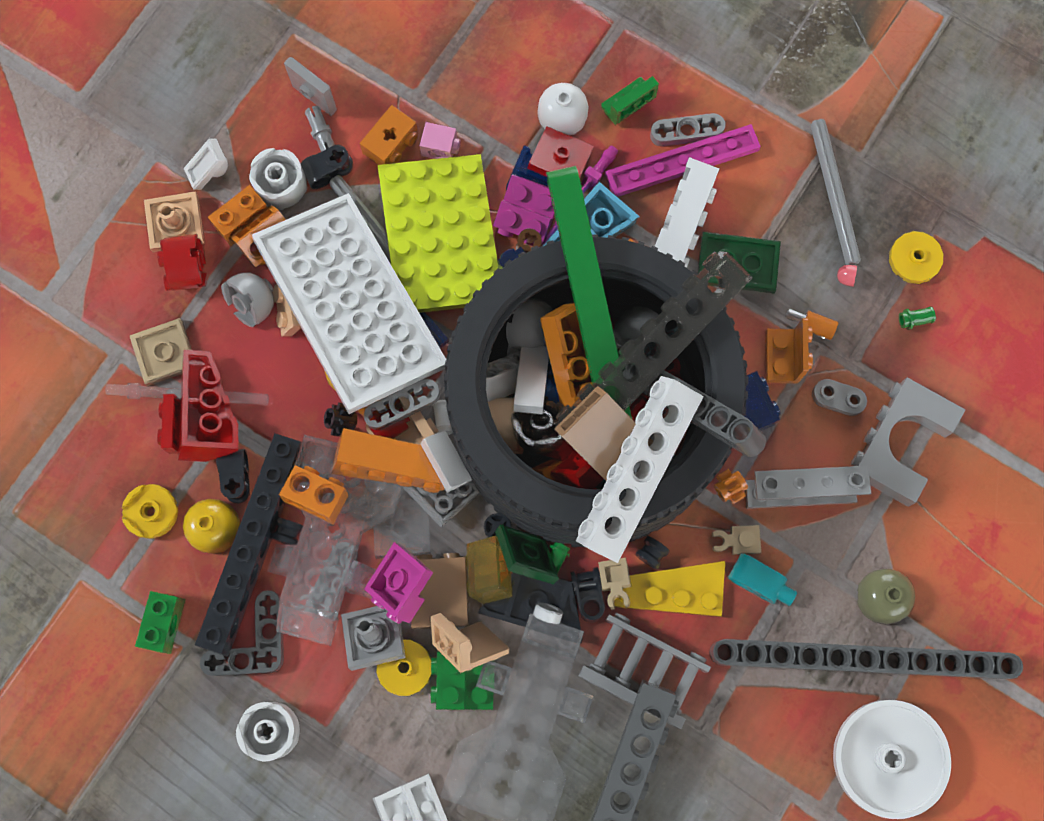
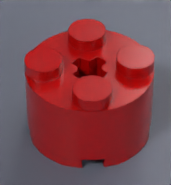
M198 234L167 237L160 240L161 251L157 252L159 266L165 268L166 275H164L163 280L166 291L206 287L207 272L202 273L206 259L202 241L200 238H197Z

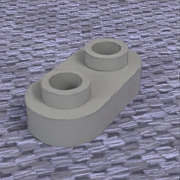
M821 380L812 391L813 400L817 405L845 415H858L867 405V397L862 390L834 380ZM824 388L830 389L832 396L825 395ZM850 397H855L858 400V404H852Z

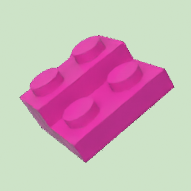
M514 174L511 175L504 199L500 203L493 224L494 227L499 228L498 233L506 237H513V234L519 235L524 229L531 228L539 232L542 239L541 244H543L555 215L549 187ZM527 240L524 241L525 244H528V245H531V246H533V244H534V243H530V244H529V243L527 242Z
M394 542L364 590L372 596V603L388 611L386 614L388 618L399 624L402 621L410 623L425 601L420 593L433 572L402 545Z

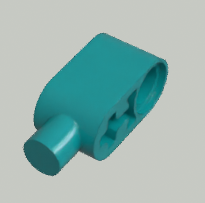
M743 553L740 554L728 576V579L771 604H775L776 600H779L790 606L797 595V591L785 585L788 579L784 575Z

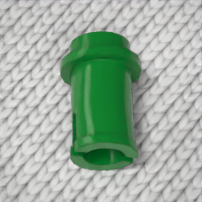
M930 306L912 311L904 309L903 312L899 313L898 319L901 328L910 330L913 326L935 323L936 315L933 307Z
M554 543V545H550V554L558 573L566 556H570L568 554L570 548L561 543Z

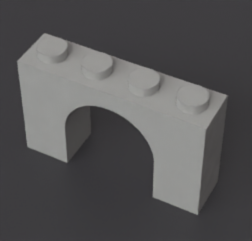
M907 377L900 384L896 382L888 394L891 397L888 406L883 405L878 412L876 419L879 422L876 428H870L863 442L867 443L864 450L856 453L851 465L868 466L870 485L906 506H911L917 502L928 479L902 465L895 459L889 446L891 429L898 422L913 421L945 438L954 432L965 409Z

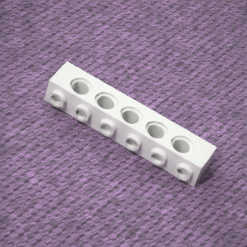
M663 376L653 384L650 390V398L645 408L638 413L635 420L636 425L631 435L624 440L621 454L616 464H613L609 469L607 481L602 491L595 496L592 504L593 508L588 518L579 527L576 539L578 543L616 563L619 562L704 396L675 379ZM668 406V415L663 419V410ZM654 433V442L648 446V439ZM640 461V469L634 474V466ZM626 489L625 498L619 501L620 493ZM612 517L611 525L605 529L606 520Z

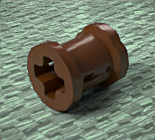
M531 228L521 231L518 235L516 252L520 254L531 251L528 244L524 245L525 240L529 244L534 243L533 247H540L542 239L539 232Z

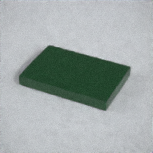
M702 232L697 277L701 281L705 280L709 284L708 286L775 294L781 241Z

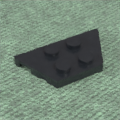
M512 572L478 611V614L580 644L583 640L572 581L559 578L553 585ZM547 603L561 609L563 615L560 623H548L536 618L533 615L536 604Z

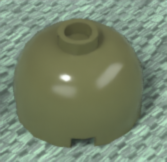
M887 568L874 570L863 577L857 589L858 607L864 616L875 623H898L906 618L914 607L916 598L914 586L908 577L896 570Z

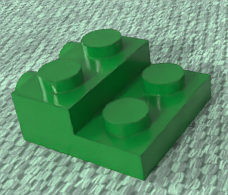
M437 652V658L431 659V675H437L436 686H431V704H436V710H493L494 660L460 673L440 652Z

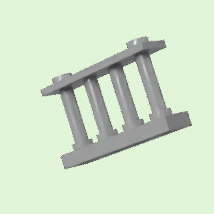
M851 466L755 471V480H746L748 489L745 490L746 509L853 504L857 502V495L871 494L869 467Z
M616 613L614 617L608 615L605 621L613 626L594 664L591 663L589 668L582 666L578 677L633 705L637 693L629 689L631 686L629 681L647 644H650L663 652L648 682L659 686L673 657L688 664L675 691V700L679 701L674 718L669 716L667 720L668 724L682 729L686 719L680 716L682 712L680 707L698 670L704 673L709 672L711 667L705 664L706 659L693 652L687 655L629 625L631 620L621 614ZM622 631H625L638 639L620 676L615 677L613 681L604 676L606 671L603 669ZM649 709L646 711L658 719L660 718L658 710Z

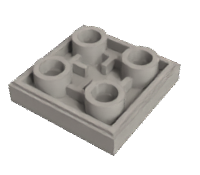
M472 481L448 493L445 489L443 491L440 490L438 493L425 491L421 487L411 486L403 488L440 527L445 525L480 494Z

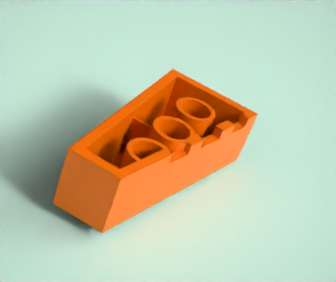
M574 303L561 305L540 318L564 419L593 391Z
M343 428L337 444L331 474L394 483L404 487H421L423 490L438 493L440 490L443 491L445 489L421 445Z

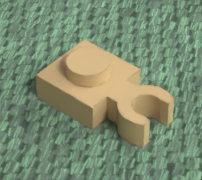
M759 525L732 526L730 528L731 534L729 535L721 530L712 533V537H721L723 540L722 546L713 547L714 552H722L728 547H732V555L761 553Z
M626 557L620 558L618 563L612 560L598 562L602 590H611L607 599L611 610L615 609L614 601L619 597L624 599L625 607H629L630 599L626 592L623 591V588L631 587Z

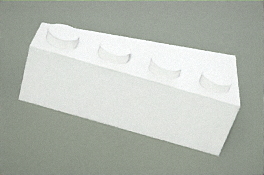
M690 157L674 196L673 204L669 208L664 226L655 244L659 252L665 255L667 253L673 255V259L677 262L679 260L684 262L686 268L690 259L685 256L688 249L694 250L699 235L694 233L697 226L703 227L708 212L703 210L706 203L712 204L717 189L712 187L719 171L717 167Z

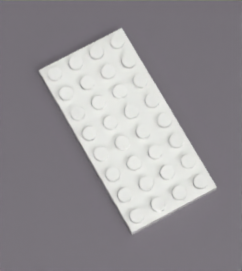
M349 193L252 234L254 243L348 414L445 369V356Z

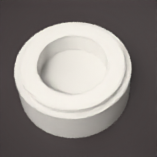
M538 603L535 606L533 615L542 621L559 624L563 612L556 606Z

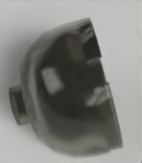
M544 396L543 414L514 412L512 417L514 438L529 453L538 455L548 454L558 449L565 442V439L555 428L569 413L562 403L557 401L556 404Z

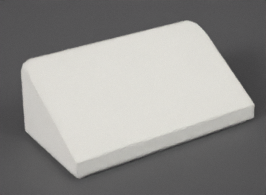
M446 431L428 436L422 440L420 444L447 493L472 480Z

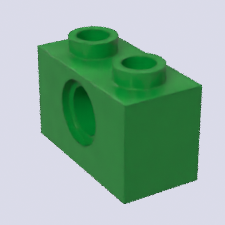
M150 591L135 647L171 654L186 599Z

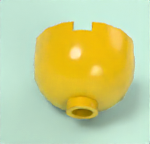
M218 499L198 501L189 508L183 522L185 538L191 546L208 554H217L229 549L233 545L240 526L239 516L234 508Z

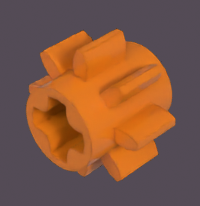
M727 469L716 477L718 482L714 484V489L723 502L730 499L731 503L735 504L746 496L743 491L748 489V485L739 471L732 474L730 469Z

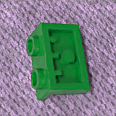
M653 76L646 81L639 77L601 104V108L616 126L656 98L659 83Z

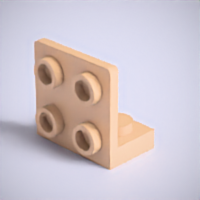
M441 613L431 616L433 646L460 673L509 654V647L482 622H477L458 630L455 624Z

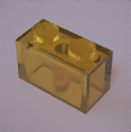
M497 536L468 543L465 561L468 568L466 588L469 596L482 604L512 597L511 571L507 569Z

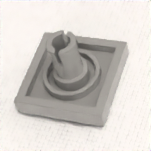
M375 606L341 614L348 668L351 671L406 658L401 624L388 618L386 615L388 611L386 609Z

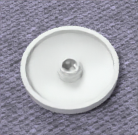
M881 700L863 705L847 717L835 739L833 762L838 781L847 796L869 813L889 819L914 817L932 807L946 789L951 773V754L947 739L940 726L930 715L910 703L897 700Z

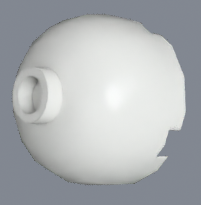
M570 83L551 85L543 92L539 99L538 118L540 124L544 129L548 126L569 136L576 134L584 127L588 117L589 106L586 96L580 88Z

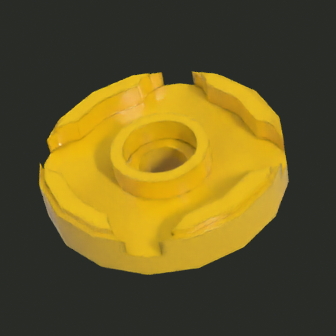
M913 231L903 234L894 242L889 251V263L892 271L903 278L904 281L920 284L929 281L940 271L943 265V251L940 244L932 236L924 232ZM914 253H918L921 259H916Z
M148 484L136 487L129 492L122 505L124 525L131 533L140 538L153 539L161 537L171 530L177 520V501L170 491L160 485ZM154 507L155 513L149 517L147 511L149 508Z
M403 640L406 658L378 664L376 674L380 684L388 692L398 696H410L420 692L428 684L431 677V658L428 651L421 644L412 640ZM403 662L409 665V670L406 673H401L399 670V666Z

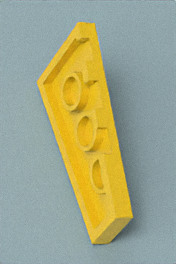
M725 561L630 575L631 587L623 588V591L626 592L630 599V606L625 607L624 599L621 597L615 599L614 605L620 608L722 617Z

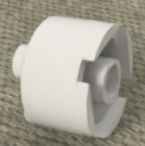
M270 148L260 152L253 159L249 179L255 192L267 206L273 205L278 210H283L300 201L307 191V180L298 158L292 152L285 149L275 150V148Z
M278 702L257 703L249 707L240 719L236 729L238 745L246 755L255 760L265 762L282 758L291 752L298 743L300 733L299 722L295 713L285 704ZM267 725L274 729L271 737L269 735L264 736L263 731L267 729Z

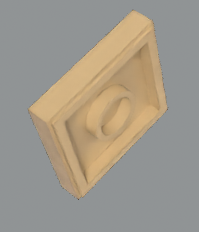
M181 318L130 335L146 386L182 374L183 350H192Z

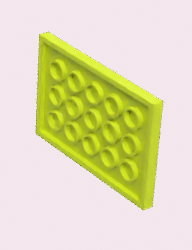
M481 154L378 165L391 266L419 313L464 308L473 298L474 292L476 290L480 291L482 283L486 279L489 280L494 275L493 272L499 268Z

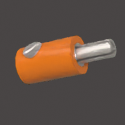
M789 309L786 313L787 318L800 322L802 318H808V326L812 327L813 334L823 339L831 340L838 326L837 321L809 310L806 315Z

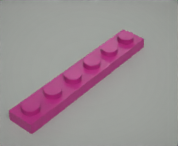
M752 124L608 170L605 172V177L611 192L616 197L683 176L689 157L715 166L758 152L761 146Z

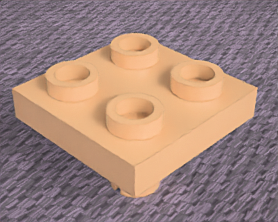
M196 191L144 200L149 245L152 252L161 251L160 240L167 237L198 234L197 238H200L202 244H205L199 197Z

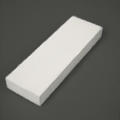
M547 346L536 348L521 347L514 412L543 414L549 361Z

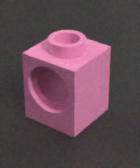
M426 122L420 142L421 156L439 159L453 157V154H458L461 140L457 138L456 128Z

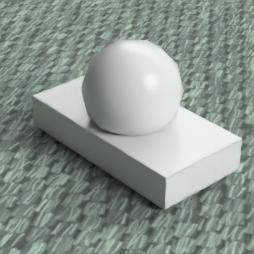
M208 139L184 167L193 190H202L212 177H220L227 171L228 162L217 139Z

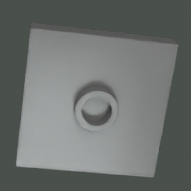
M289 57L284 62L292 86L304 97L332 116L337 109L330 86L294 58Z

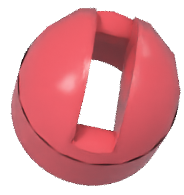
M844 265L840 267L837 274L838 281L843 285L854 287L857 266Z

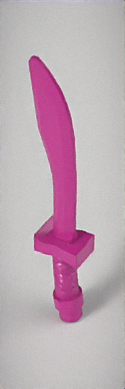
M609 146L603 152L601 159L594 168L589 166L585 171L581 183L583 185V194L587 189L593 190L599 183L604 170L616 158L615 155L618 153V150L614 146ZM556 222L546 236L542 246L558 229Z

